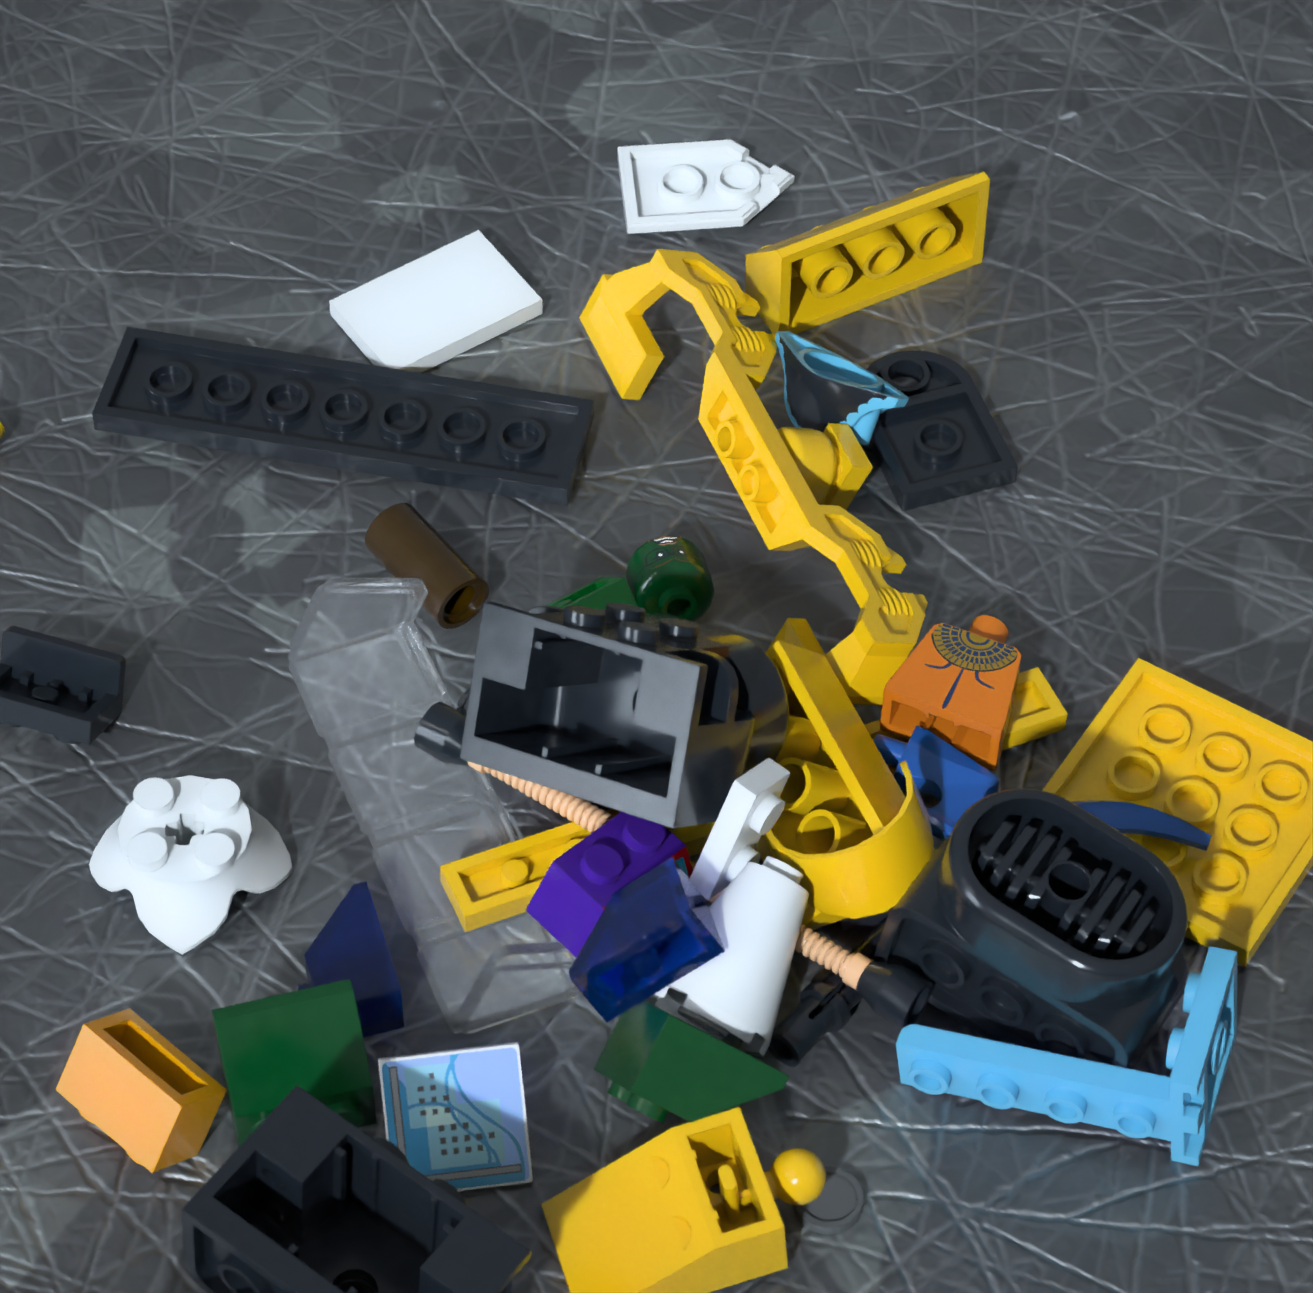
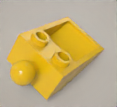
M740 1107L670 1128L542 1203L541 1206L569 1293H710L788 1268L785 1227L774 1199L779 1198L787 1204L797 1206L811 1203L822 1193L825 1187L826 1171L822 1161L816 1154L807 1149L792 1148L778 1155L773 1161L770 1170L764 1172ZM719 1183L721 1194H715L709 1189Z

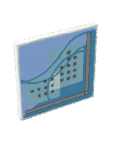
M518 1042L378 1058L386 1140L393 1143L403 1152L410 1166L432 1181L434 1179H441L448 1182L458 1191L533 1182Z

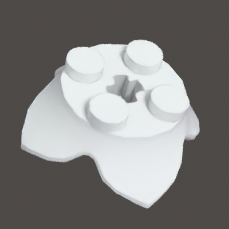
M192 775L169 779L148 778L141 781L134 789V799L125 808L123 815L105 831L93 851L89 863L92 877L100 887L111 892H118L124 889L129 890L133 895L138 917L149 933L182 955L215 934L227 919L231 901L236 892L244 890L260 894L276 888L293 872L290 854L279 832L267 819L241 799L240 789L236 783L224 778L209 779Z

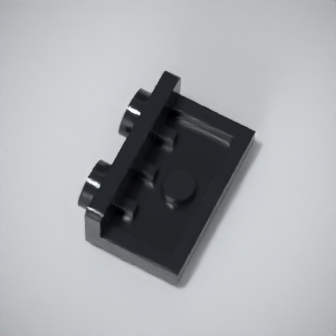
M10 626L2 635L0 724L7 727H27L48 733L63 743H84L90 745L121 714L126 659L122 655L25 628Z

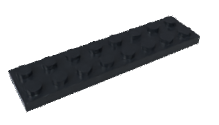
M127 327L92 412L95 430L568 506L594 419V400Z

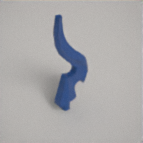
M916 726L908 743L881 734H877L874 739V743L886 764L897 767L894 778L900 789L906 790V778L899 763L906 761L918 791L932 794L939 799L940 803L937 806L926 808L929 815L932 835L941 841L951 836L957 821L969 807L980 799L998 792L1000 781L998 776L929 730ZM1096 800L1072 802L1121 833L1168 839L1207 851L1210 844L1211 835L1182 819L1157 809L1128 802Z

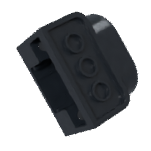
M484 602L460 759L670 828L716 822L736 779L767 758L775 761L778 757L788 728V699L783 680L770 657L751 640L729 631L669 614L646 613L644 608L623 603H607L605 610L582 606H566L565 609L556 606H537L526 612L496 602Z
M1035 789L1004 790L980 799L959 818L951 836L941 843L888 914L873 961L903 965L931 981L933 986L928 1002L985 1039L1133 1070L1185 992L1182 987L1188 975L1187 961L1179 949L1187 929V905L1182 888L1169 867L1158 856L1141 844L1058 795Z
M298 1085L293 1088L181 1209L185 1266L192 1278L207 1293H512V1279L531 1257L529 1249L468 1207L462 1194L451 1184L441 1179L430 1180L410 1166L406 1156L393 1143L379 1137L375 1140Z

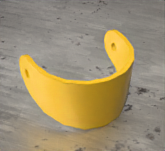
M906 761L899 763L906 778L907 796L898 814L880 832L856 846L832 853L802 854L785 848L779 842L773 827L766 833L777 859L795 868L803 875L799 885L809 893L807 903L822 913L851 919L885 913L897 904L931 858L934 841L929 815Z

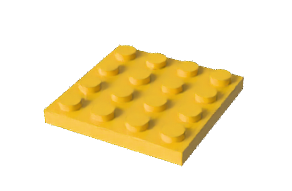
M1140 658L1133 664L1042 790L1058 795L1070 802L1085 800L1128 802L1157 809L1182 819L1211 835L1208 849L1204 851L1168 839L1123 833L1158 856L1175 875L1182 888L1187 905L1188 920L1185 937L1207 948L1212 946L1237 951V963L1244 967L1247 966L1313 866V741Z

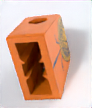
M980 615L973 620L968 631L946 623L933 625L887 682L883 693L880 730L909 740L916 726L929 730L981 766L996 771L1016 695L1022 654L1017 648L1005 644L1009 636V631L1005 624L995 617Z

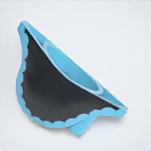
M790 331L776 332L775 341L784 369V402L788 416L795 427L811 428L823 432L828 423L849 424L859 444L868 445L879 415L891 408L904 407L909 400V397L884 379L856 363Z

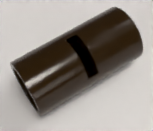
M398 503L385 509L369 526L365 536L367 549L441 627L445 629L460 627L475 617L482 609L489 594L487 582L411 504Z

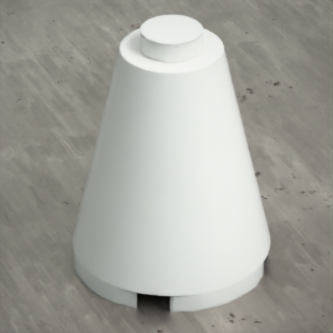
M769 856L766 857L762 865L748 862L649 976L640 993L644 997L658 998L655 1005L661 1010L721 1041L723 1037H727L728 1033L743 1041L739 1050L762 1058L770 1045L809 893L799 885L803 875L790 865Z

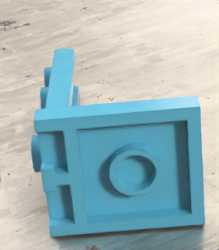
M1209 946L1202 972H1190L1183 998V1012L1189 1013L1185 1029L1180 1027L1173 1028L1167 1048L1166 1068L1172 1069L1170 1077L911 1024L905 1026L900 1031L896 1042L900 1083L913 1086L927 1094L939 1095L947 1093L980 1100L982 1103L997 1109L1013 1107L1041 1113L1062 1123L1074 1124L1083 1122L1111 1128L1132 1138L1153 1137L1171 1141V1161L1199 1167L1237 1035V951Z

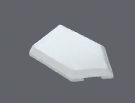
M733 140L618 147L619 175L627 234L744 226L794 182V175L777 165L769 168L749 156V149Z

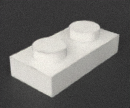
M767 758L734 781L687 886L709 900L725 889L748 862L759 863L761 854L755 848L761 835L766 834L773 827L784 809L785 801L779 797L791 772L772 759Z

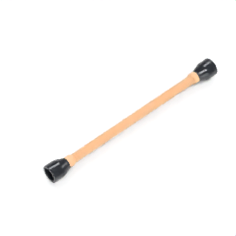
M435 703L420 720L414 736V745L439 761L469 766L481 774L491 773L493 777H498L500 781H505L507 785H512L514 789H518L521 793L532 797L533 800L546 805L547 808L553 809L554 812L560 813L562 817H567L569 821H574L576 825H581L583 829H588L590 833H593L613 818L611 813H606L604 809H599L597 805H592L590 801H585V799L460 759L466 715L446 703ZM693 861V862H691V864H692V868H693V870H694V868H695V866H696V862ZM725 889L709 899V901L713 903ZM801 924L795 946L796 952L802 953L805 957H810L812 961H817L820 966L824 965L827 970L832 969L834 974H839L842 982L857 990L872 1010L884 1019L902 1029L907 1025L915 1023L929 1000L933 986L931 981L903 965L873 961L860 952L850 954L849 950L843 949L840 945H835L834 941H828L827 937H821L818 932L813 933L811 928H806L804 924Z

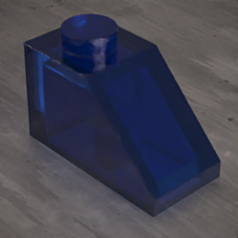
M672 857L613 893L568 973L573 984L607 1023L725 952L707 900Z
M367 881L354 884L304 954L307 982L297 984L296 990L350 979L362 1035L365 1038L404 1028L405 1026L401 987Z

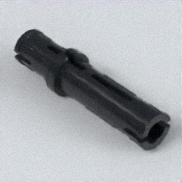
M887 918L855 947L850 954L860 952L873 959ZM833 972L821 982L812 981L800 993V1003L774 1028L768 1047L769 1051L783 1064L796 1067L803 1057L828 1032H838L850 1021V1010L863 997L847 985L845 987L846 984L842 982L839 974H834Z

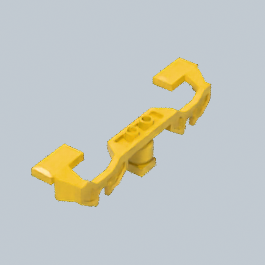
M657 249L648 263L615 273L614 275L603 274L579 319L621 399L640 400L664 358L642 315L662 295L673 290L693 305L715 345L706 364L698 420L767 548L774 551H792L812 546L837 565L861 609L853 632L827 654L821 648L809 623L803 618H787L770 647L780 640L825 655L852 704L882 705L884 688L887 682L907 659L917 643L928 602L923 594L901 593L886 583L882 574H901L906 566L904 559L886 546L880 534L846 511L873 468L849 424L828 423L823 432L811 428L798 427L776 429L755 391L766 377L778 347L775 341L776 334H767L764 331L754 332L741 324L737 316L756 317L761 307L754 298L741 290L736 279L699 253Z

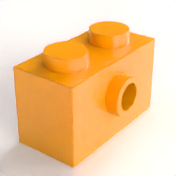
M130 1008L83 1024L55 1089L78 1109L83 1118L96 1124L124 1148L133 1161L146 1167L151 1173L198 1155L227 1089Z

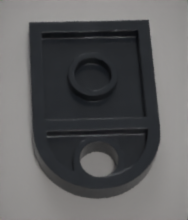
M909 350L886 355L876 360L866 369L909 397L904 407L891 408L879 415L869 443L901 511L1016 483L1018 466L974 381L958 363L933 352ZM905 376L914 378L919 383L914 386L904 387L893 383L891 380Z

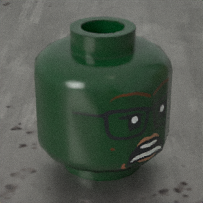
M661 536L651 539L637 548L629 559L626 570L627 583L638 607L644 608L646 613H664L695 622L711 606L714 595L712 577L703 553L692 541L680 536Z

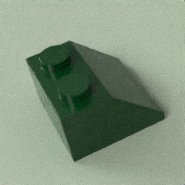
M350 979L212 1010L224 1088L227 1089L226 1097L238 1147L242 1145L296 1085L358 1129L362 1126L377 1123L373 1084Z
M633 995L630 996L594 1067V1070L613 1081L607 1092L608 1094L663 1124L669 1112L689 1122H693L782 1090L790 1077Z

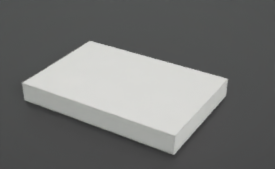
M479 230L329 301L332 318L374 366L418 373L427 371L543 314L541 297Z

